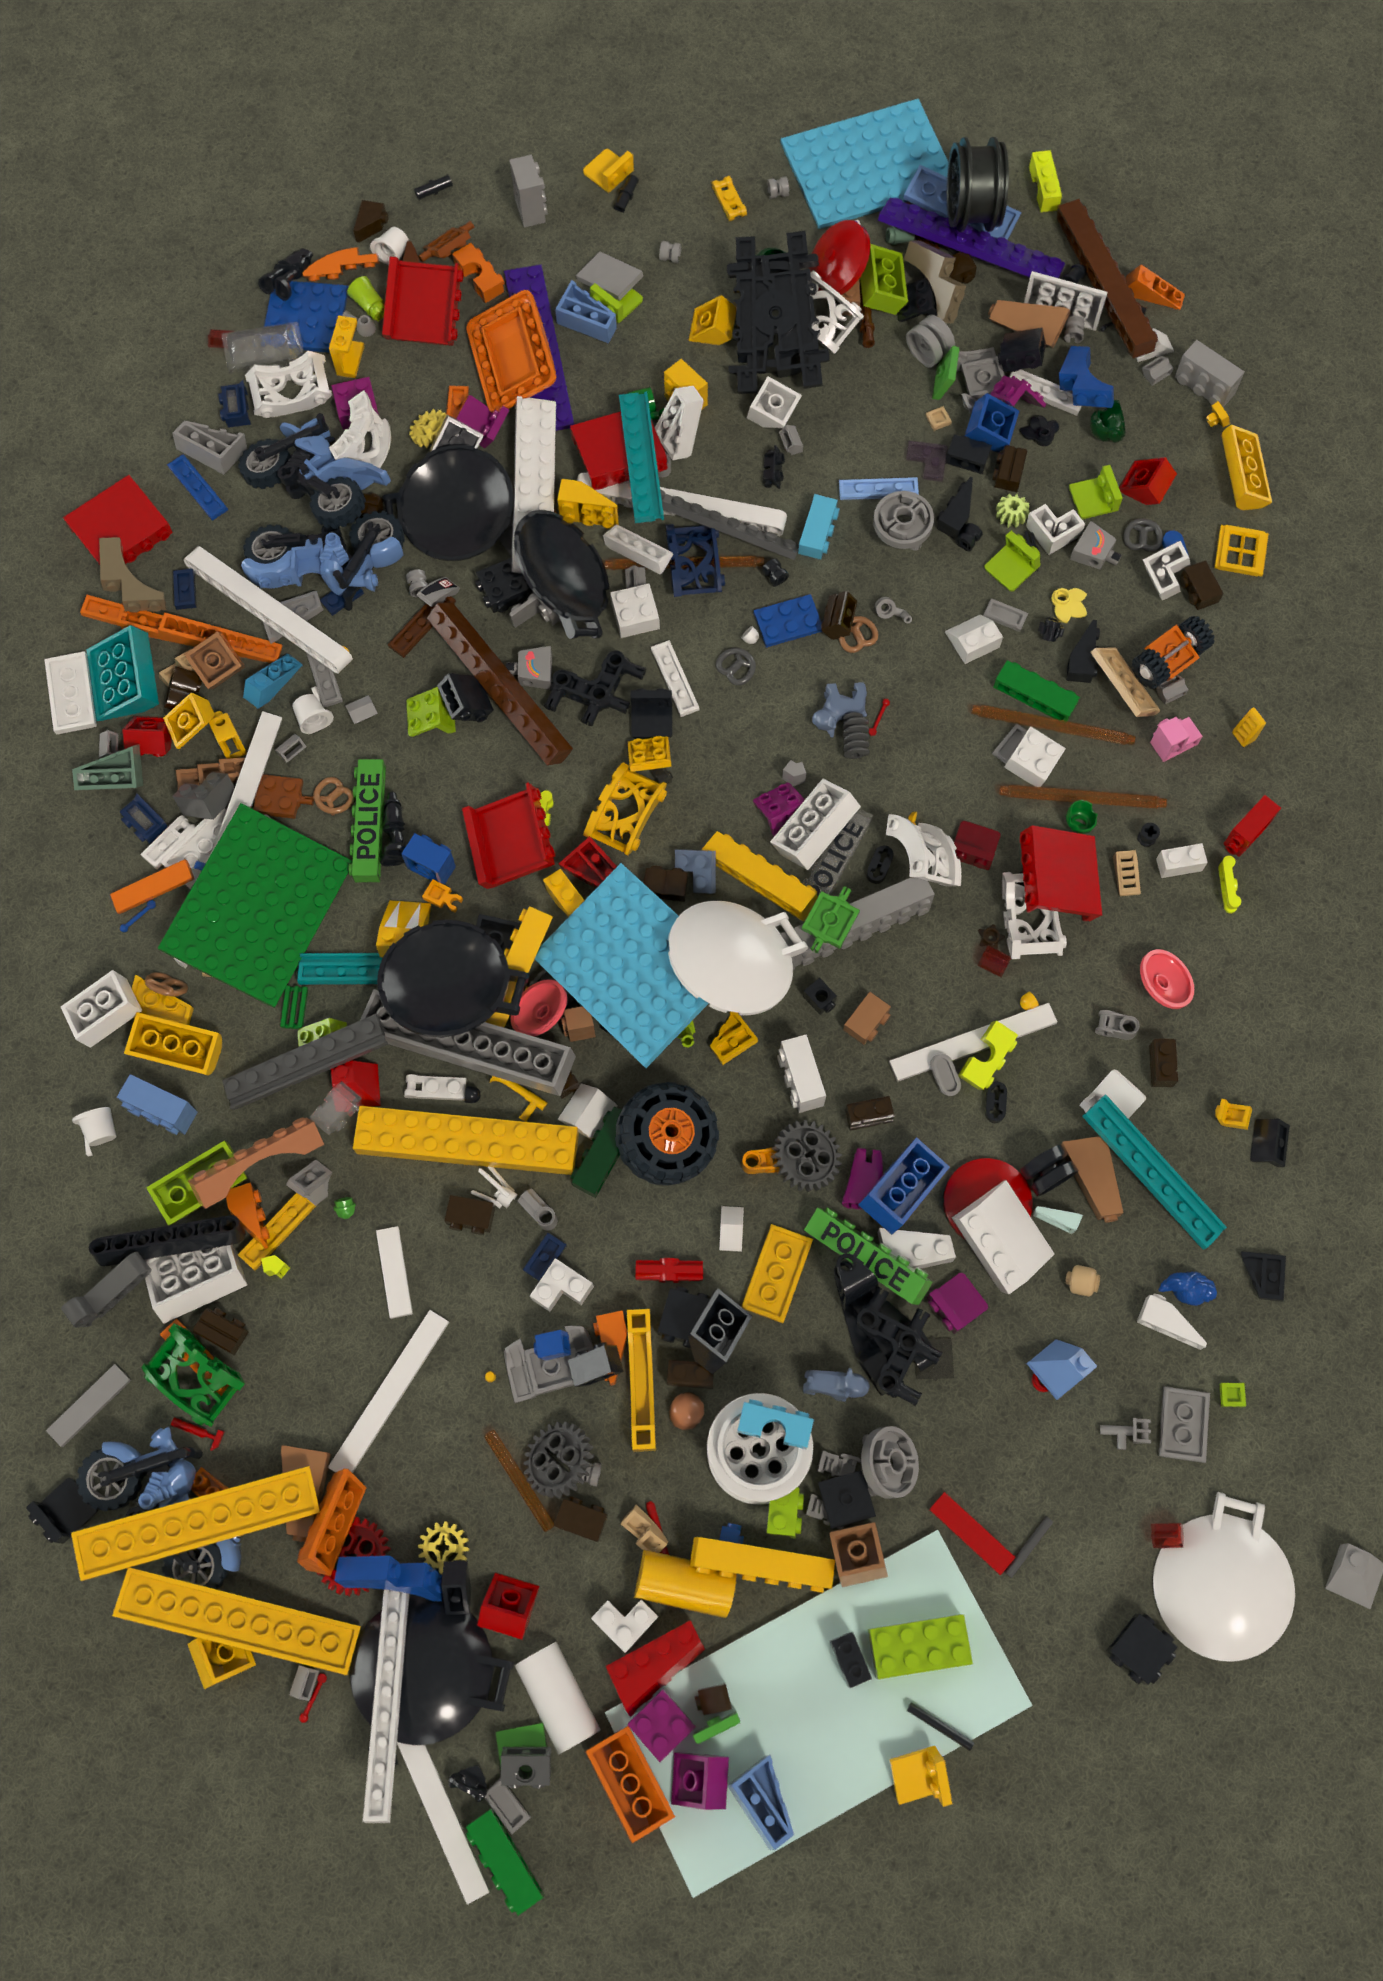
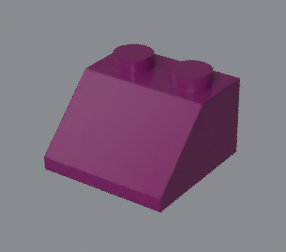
M674 1752L671 1804L703 1810L726 1809L729 1757Z

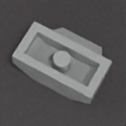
M314 1160L292 1176L286 1185L316 1206L328 1197V1182L333 1172L318 1160Z

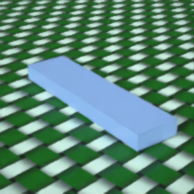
M918 477L839 480L840 500L882 499L886 495L897 491H910L919 494Z

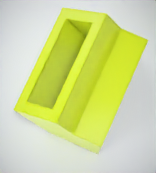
M276 1255L261 1259L264 1273L268 1276L277 1275L282 1279L290 1269Z

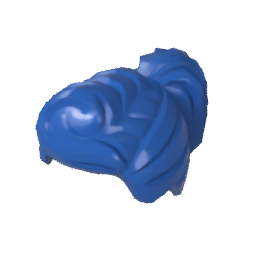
M1198 1272L1171 1274L1161 1283L1159 1288L1160 1292L1173 1291L1180 1302L1192 1306L1212 1301L1217 1296L1214 1282Z

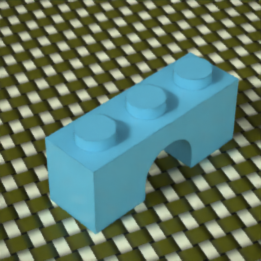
M750 1399L749 1403L744 1402L737 1433L760 1438L762 1429L767 1423L777 1422L785 1430L783 1444L807 1450L814 1419L809 1418L810 1414L796 1411L795 1414L787 1413L784 1407L773 1405L771 1409L763 1407V1402Z

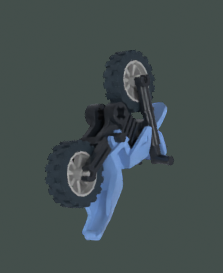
M322 413L317 414L315 419L305 423L301 429L283 422L280 425V430L287 438H282L280 441L277 439L257 441V444H252L248 450H244L243 456L239 458L240 464H238L243 478L253 488H272L275 484L282 482L286 485V490L292 499H300L307 494L311 497L310 508L319 524H323L326 528L332 527L333 529L338 528V526L345 527L348 523H353L356 517L359 518L361 516V511L365 509L364 503H366L361 490L374 482L384 486L391 482L386 470L378 468L371 463L347 457L335 460L329 447L336 440L330 435L329 427ZM295 447L294 455H290L288 448Z

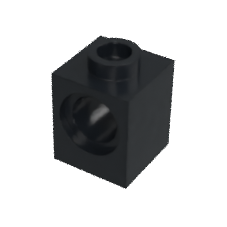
M818 978L803 992V998L819 1015L824 1011L829 1013L836 1006L837 995L821 978ZM824 995L827 1000L820 1002L816 999V996Z

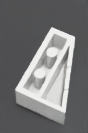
M694 386L675 388L655 426L660 442L672 460L688 458L692 454L704 401Z
M879 1228L877 1232L879 1242L891 1248L892 1251L890 1253L898 1257L900 1255L910 1261L909 1266L913 1269L953 1262L956 1258L950 1235L897 1230L891 1235L885 1228Z

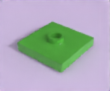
M952 346L937 365L932 399L940 400L954 383L959 347Z
M737 1711L722 1719L718 1715L708 1720V1726L693 1733L696 1744H700L739 1724L741 1721Z
M543 1723L496 1731L500 1767L503 1747H547ZM528 1765L520 1767L525 1772L532 1770Z

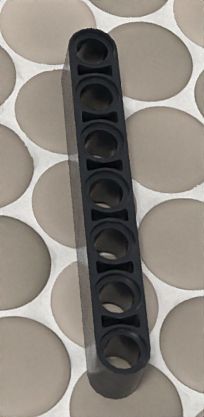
M228 1215L94 1239L89 1244L88 1249L100 1266H111L120 1264L127 1256L134 1252H139L143 1259L146 1260L238 1244L244 1240L246 1232L236 1216Z

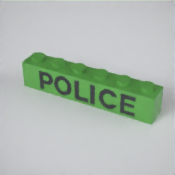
M358 759V767L354 769L357 786L353 787L356 805L352 806V816L355 818V824L351 825V835L354 837V844H350V855L353 856V863L349 864V875L353 877L355 882H380L386 766L383 759Z
M829 1207L826 1209H816L804 1231L839 1255L844 1253L854 1255L874 1273L880 1283L914 1305L921 1303L933 1281L927 1278L928 1273L918 1267L916 1269L910 1267V1261L900 1255L898 1257L890 1253L892 1249L883 1243L878 1245L873 1242V1236L865 1231L861 1233L855 1229L856 1225L851 1221L839 1219L837 1217L838 1213Z

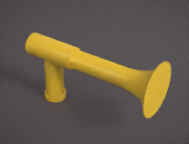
M492 1076L489 1082L497 1081L503 1083L530 1102L522 1115L518 1117L524 1122H528L527 1120L536 1107L543 1111L548 1104L518 1083Z

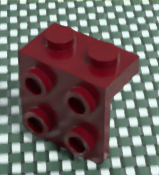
M962 821L954 841L957 848L955 850L957 859H960V862L989 871L1001 836L1000 832L968 821Z

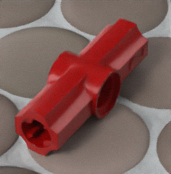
M677 1258L636 1260V1280L659 1281L661 1283H665V1281H673V1283H679V1281H703V1261H680Z

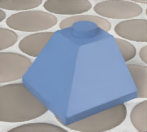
M1054 1340L1027 1363L1056 1400L1097 1367L1082 1348L1059 1340Z

